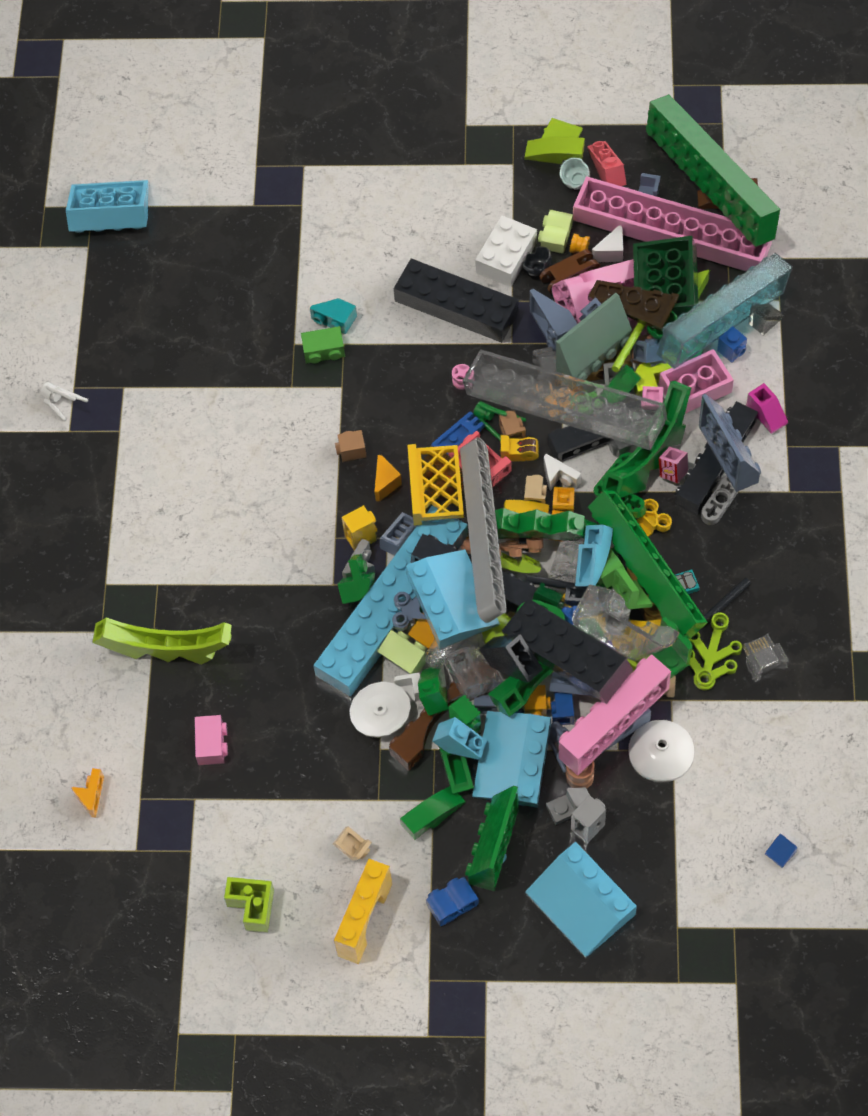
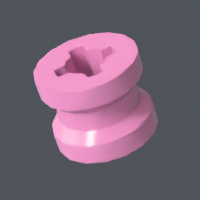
M459 364L453 368L452 383L456 388L466 389L471 386L472 371L468 365Z

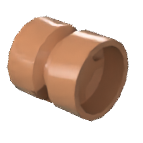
M594 761L578 776L566 766L567 783L572 788L586 787L587 789L594 781Z

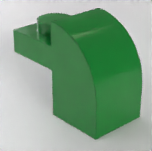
M362 554L353 555L348 560L352 576L342 578L338 583L343 604L362 599L375 582L374 572L366 574L367 563L363 560Z

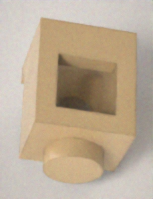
M541 475L527 476L524 500L545 504L547 485H543V477Z

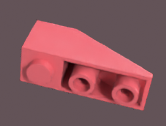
M597 141L593 145L587 146L602 181L618 186L627 185L624 164L606 141Z

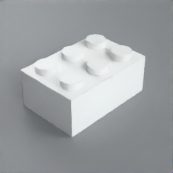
M501 216L475 259L476 273L512 287L523 268V261L526 259L527 253H531L537 244V229Z

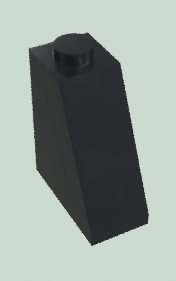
M521 634L493 637L479 649L491 668L525 683H529L543 670Z

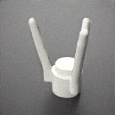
M50 382L45 383L40 392L41 396L45 398L44 403L49 405L63 421L66 420V417L52 403L53 401L57 402L63 396L72 401L77 399L88 402L87 398L64 390Z

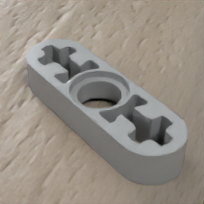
M727 475L724 476L702 509L701 519L707 525L718 523L738 494L733 486L730 487L729 491L727 490L728 484L731 483ZM718 495H724L726 496L727 501L724 503H719L716 500V497ZM715 507L714 516L708 517L707 514H710Z

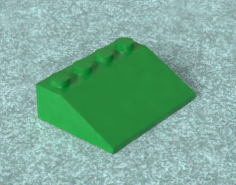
M512 786L494 795L491 803L487 802L484 815L487 817L485 823H480L478 835L480 836L479 843H474L472 849L474 859L472 864L468 863L465 876H468L469 885L495 891L519 811L518 786Z

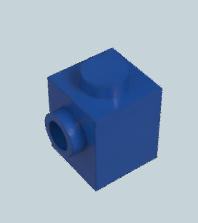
M732 326L719 337L717 351L732 363L745 353L747 337Z

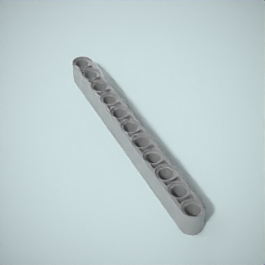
M477 437L460 448L477 612L485 623H489L506 612V601L488 449L485 442Z

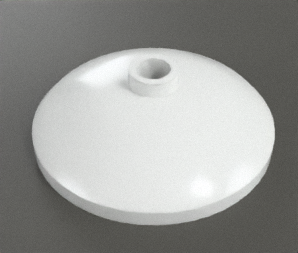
M667 720L650 721L637 729L632 735L628 750L629 759L634 769L644 778L654 782H670L683 776L690 768L694 758V745L688 732L680 725ZM664 743L666 746L661 748L658 744Z

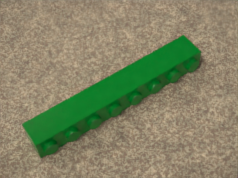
M603 491L588 506L592 512V517L600 525L613 528L611 541L614 544L615 550L623 557L628 569L637 577L639 585L646 590L650 601L657 606L661 617H666L669 621L672 620L677 625L678 632L683 637L686 636L688 639H691L708 623L618 493L616 491Z

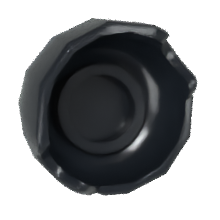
M539 246L534 253L528 252L526 259L523 261L524 271L533 277L540 276L545 269L552 266L551 251L547 247Z

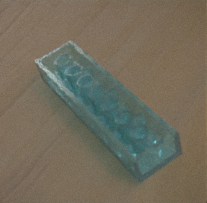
M776 253L770 257L763 258L758 265L751 266L742 276L738 275L733 282L722 286L717 293L710 294L701 304L697 303L689 312L682 313L676 321L666 324L662 330L663 335L659 341L657 355L673 369L677 368L719 339L732 326L736 327L781 296L785 291L793 267Z

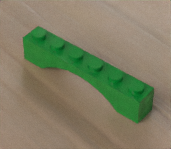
M588 615L573 625L601 643L608 638L599 620ZM539 662L543 670L529 683L510 676L488 693V696L499 712L510 717L527 703L536 687L553 670Z

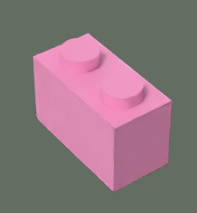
M221 715L195 717V751L198 765L223 764L224 756L228 755L227 742L224 743V736L227 735V723H223Z

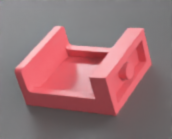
M478 431L468 435L463 440V443L458 446L460 477L462 479L460 448L475 438H480ZM487 446L492 487H494L512 471L510 459L506 456L502 459ZM454 452L448 453V462L454 457Z

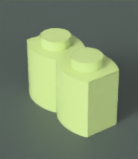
M550 210L549 214L544 216L543 227L545 228L543 231L540 230L538 242L541 243V247H547L550 251L564 254L573 224V214Z

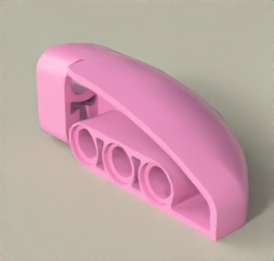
M633 259L591 270L579 276L555 283L552 286L555 302L569 310L578 324L581 321L579 318L583 315L580 311L591 302L588 300V296L596 280L623 284V286L633 288Z

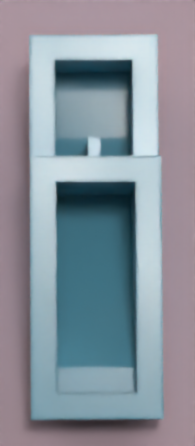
M606 525L586 526L584 544H579L576 587L596 586L608 558L613 528Z

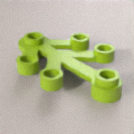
M716 613L712 617L711 626L714 630L708 649L700 639L699 632L695 634L697 636L696 640L689 639L705 661L702 668L695 659V652L692 650L690 667L695 673L694 684L701 690L711 689L715 684V679L726 673L734 674L737 670V663L731 659L727 660L723 666L712 670L714 663L731 654L739 655L742 651V644L739 641H732L729 646L717 651L722 631L727 629L729 618L724 613ZM722 622L723 626H718L716 623ZM732 646H738L739 649L733 650ZM731 664L734 668L728 669L727 665ZM706 678L708 682L703 683L701 682V679Z

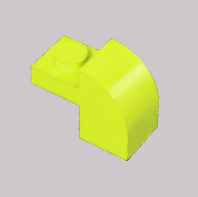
M643 362L637 367L635 372L641 376V379L634 386L637 399L642 397L643 386L658 387L657 383H659L660 373L672 368L671 362L666 364L659 363L651 367L650 363Z

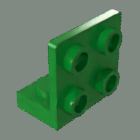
M663 617L659 633L642 644V648L649 656L652 654L671 671V679L690 665L692 643L686 636L683 637L678 632V627L672 620L669 621L666 617Z

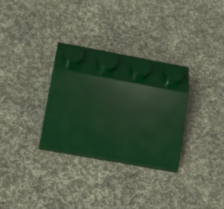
M693 236L633 244L634 286L648 291L658 290L665 294H679V299L672 310L677 315V319L699 317L697 247Z

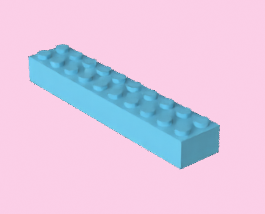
M432 505L426 514L435 513L438 509ZM454 518L422 521V525L416 526L313 665L315 675L348 696H352L382 655L377 650L390 630L397 633L399 631L394 628L392 622L393 616L401 612V610L395 607V595L399 592H406L410 595L411 600L417 598L406 575V565L411 564V554L422 534L435 536L440 542L446 545H454L459 549L463 544V540H466L468 537V524ZM400 597L398 599L399 602H404L406 600L405 597ZM403 617L397 619L400 623L405 620Z

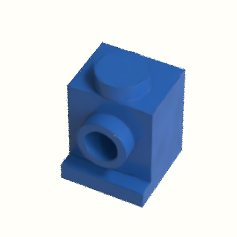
M555 692V701H551L552 723L558 721L561 725H574L572 694Z

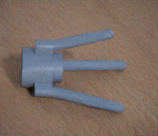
M556 721L551 724L548 744L551 746L562 771L565 773L566 767L559 759V751L555 743L559 744V738L568 729Z

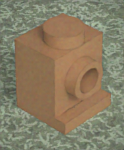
M506 411L507 416L499 415V426L503 435H508L509 438H526L525 426L523 427L520 417L517 418L515 411Z

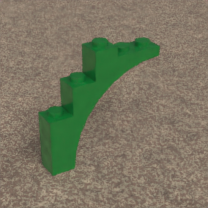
M677 381L670 382L660 412L648 434L625 461L617 467L606 471L601 491H616L621 498L646 490L650 471L659 468V457L669 447L682 443L686 427L683 424L691 387Z
M505 508L495 510L498 539L543 538L584 544L586 526L600 525L585 520V516L571 511L551 515L537 509L523 513H517Z

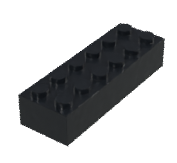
M410 258L393 288L395 302L501 343L519 313V299Z
M529 598L502 629L504 636L521 634L540 663L605 704L608 703L633 671L626 657Z

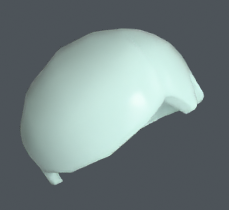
M570 158L564 161L560 167V177L563 183L570 189H580L586 176L590 177L588 166L580 158Z

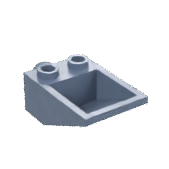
M532 289L530 290V313L547 339L546 342L549 350L554 351L556 354V341L576 326L577 322L569 310Z

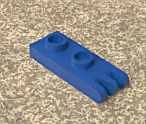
M470 411L436 439L431 446H459L468 435H472L476 431L480 432L485 427V424L483 422L479 423L480 419L474 417V414ZM444 453L441 457L447 460L448 453Z

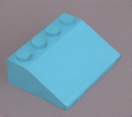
M148 180L72 184L66 207L69 231L81 233L86 230L103 231L105 229L122 230L124 228L141 229L146 227L148 220Z
M465 549L426 557L406 565L408 580L440 649L500 625L497 618L489 623H485L478 615L473 567Z
M487 711L483 738L487 742L481 759L478 761L472 797L492 800L494 795L512 786H518V804L538 808L552 723L551 717L525 713H514L508 717L501 712Z
M576 842L560 854L525 891L585 958L636 915L637 906Z

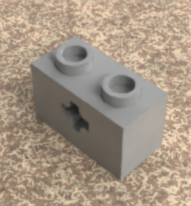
M589 795L571 814V830L586 843L605 825L606 809L603 802L597 798L593 799Z

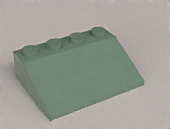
M617 293L613 294L556 341V374L572 388L585 382L588 375L592 372H597L605 361L614 358L617 351L624 347L632 333V328Z

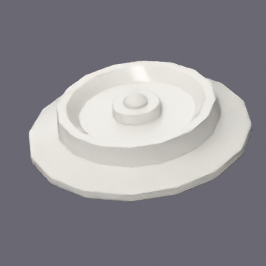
M378 682L370 684L360 690L352 700L350 707L351 722L357 731L366 736L379 738L391 735L401 729L408 720L411 711L410 698L403 688L394 683Z

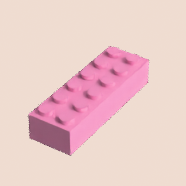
M652 654L647 659L643 658L637 664V669L628 676L607 704L604 702L600 703L599 701L596 702L586 717H580L576 721L575 727L570 732H564L559 738V759L577 776L669 689L671 671Z

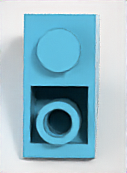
M454 717L438 724L432 742L448 753L481 759L487 740Z

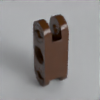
M585 249L548 267L540 274L539 278L543 283L551 282L547 289L552 294V286L555 283L599 269L600 264L596 259H593L591 251Z

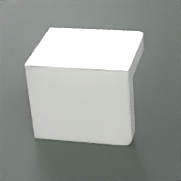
M419 673L394 677L395 684L405 690L410 698V703L420 701L418 691Z

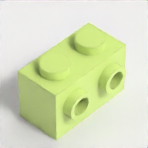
M390 630L377 652L410 674L420 673L431 656L425 651L427 647L418 641L415 644L408 640L410 636L403 631H398L397 633Z

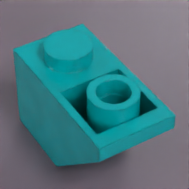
M340 298L310 307L311 319L315 323L323 324L330 328L340 326L341 333L344 334L348 332L357 318L356 306Z

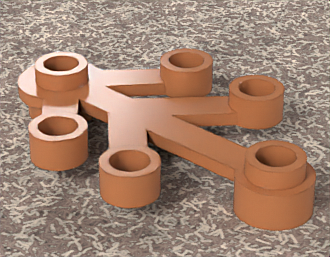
M542 538L526 539V544H519L517 540L499 543L500 556L501 551H508L511 557L522 556V548H529L531 553H539L541 548H543ZM470 539L463 540L461 549H465L467 553L471 554Z

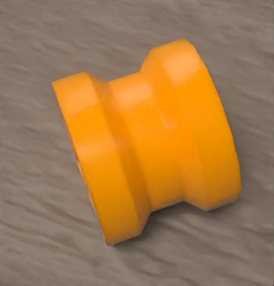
M574 233L570 245V253L574 254L588 249L590 237H580Z

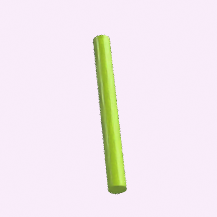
M637 323L612 366L614 372H619L646 326L645 324Z

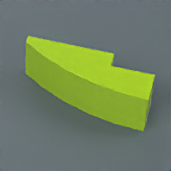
M547 137L530 140L527 142L525 160L563 164V160L566 161L570 158L582 159L585 138Z

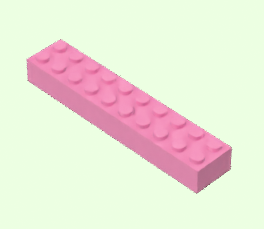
M587 176L573 206L574 221L611 232L620 225L623 235L645 242L692 235L697 247V257L757 275L761 273L772 241L755 247L734 226L728 217Z

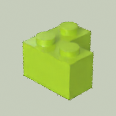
M227 877L224 895L227 907L245 909L243 918L245 930L268 933L274 896L272 881Z

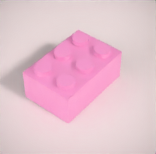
M712 349L661 372L659 387H663L665 396L671 381H677L691 387L685 411L686 414L701 407L702 395L704 394L716 400L732 393L734 380L715 350Z

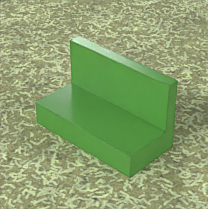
M623 567L615 568L612 587L628 609L652 607V602L636 580L633 581Z

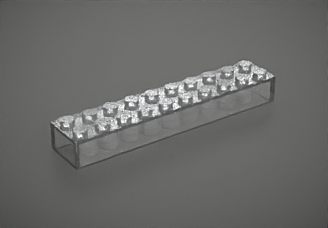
M481 349L463 379L466 393L469 396L647 450H651L667 420L664 403Z

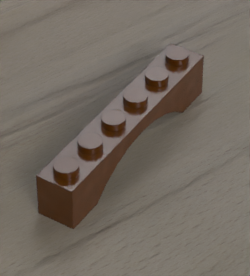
M480 659L475 664L471 663L466 668V672L460 678H455L450 684V688L447 690L448 706L463 695H466L469 701L487 695L496 687L498 674ZM424 708L420 713V717L415 722L411 721L408 723L405 731L400 736L397 735L391 740L389 744L390 755L409 771L424 757L425 744L430 731L440 717L449 710L428 716Z

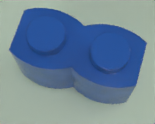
M465 877L460 879L454 878L447 883L446 888L442 890L435 889L430 892L426 899V905L438 924L443 926L477 906L478 897Z

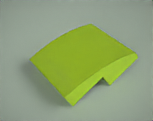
M501 552L502 568L522 573H538L541 570L539 561L523 553L522 556L515 559Z

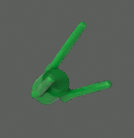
M480 401L476 405L473 414L480 419L479 423L483 422L485 428L501 441V436L485 421H490L495 413L507 416L506 411ZM520 417L523 422L526 421V418Z

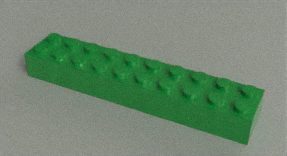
M669 94L650 101L646 126L647 134L657 142L659 147H662L668 156L679 165L680 169L697 184L701 191L711 199L713 204L732 221L734 226L755 247L776 238L781 209Z

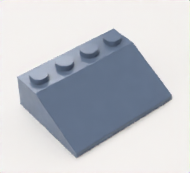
M704 394L701 400L699 428L733 488L738 492L759 483L760 466L752 460L751 451L748 446H744L739 430L734 429L729 413H725L722 406L711 397Z

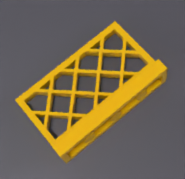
M416 444L408 445L414 526L422 525V521L464 518L458 446L416 448ZM454 452V457L449 462L441 457L444 453ZM430 454L434 458L427 463L421 459V455ZM437 460L444 464L439 471L432 467ZM448 468L456 472L450 479L443 474ZM427 470L435 474L430 480L422 476ZM439 477L446 482L441 488L433 484ZM450 485L457 489L452 496L445 492ZM429 487L437 491L431 498L424 494ZM440 495L448 499L442 506L435 501ZM451 503H454L459 507V511L450 512L446 508ZM430 504L438 509L435 513H425V509Z

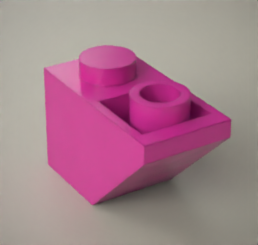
M765 383L748 393L746 406L758 411V420L771 434L788 424L777 396Z

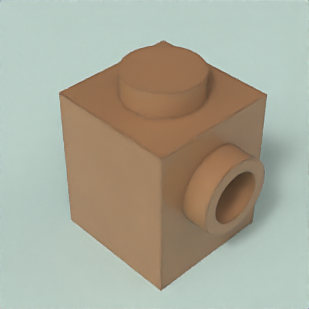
M362 430L346 431L342 434H337L338 442L335 443L337 455L341 454L342 462L366 458Z

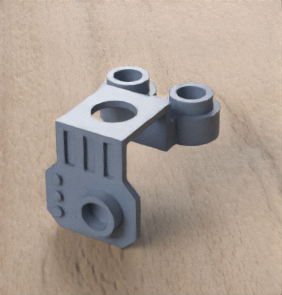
M399 592L395 595V607L401 610L392 618L395 629L404 631L409 627L410 623H415L416 619H426L425 615L419 610L420 604L417 598L411 600L410 595L406 592ZM400 597L406 598L404 602L398 601ZM399 617H403L405 619L401 623L397 621Z

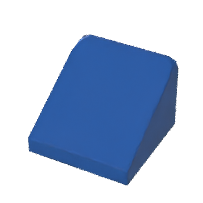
M780 833L765 852V855L783 868L796 853L797 846Z

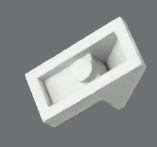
M545 454L544 469L549 490H552L558 480L568 487L571 486L577 489L581 483V473Z

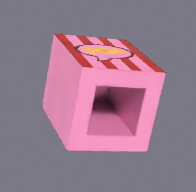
M669 447L659 457L660 477L679 483L688 472V453Z

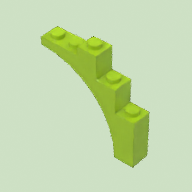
M105 618L95 624L92 643L133 659L149 654L167 662L182 657L202 665L213 659L215 651L229 645L232 637V625L224 622L205 629L169 631L137 627Z

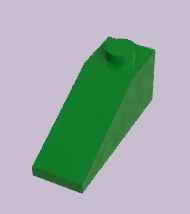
M443 663L422 669L418 681L419 699L428 716L449 709Z

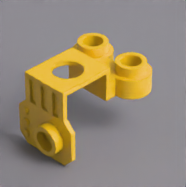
M654 499L644 500L646 508L652 511L646 510L645 515L640 517L637 522L646 535L649 537L655 529L660 532L668 531L672 523L671 517L665 513L657 514L659 505Z

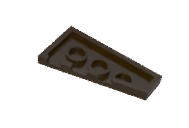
M596 280L588 296V300L592 301L596 297L602 304L613 294L617 293L627 317L661 332L679 299V294L672 293V295L665 294L658 290L648 291L643 290L641 287H626L623 284Z

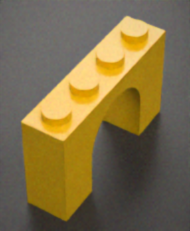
M368 858L334 938L338 957L359 965L367 946L366 929L373 908L377 901L385 903L392 886L390 866Z

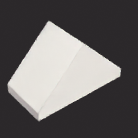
M620 225L592 249L593 259H596L598 262H623V233Z

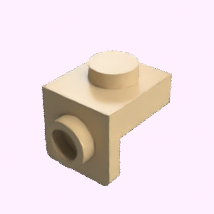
M346 826L333 845L354 861L363 859L369 853L370 849L368 847L372 842L369 839L364 840L349 826Z

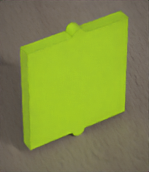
M551 118L547 128H544L542 138H579L583 128Z

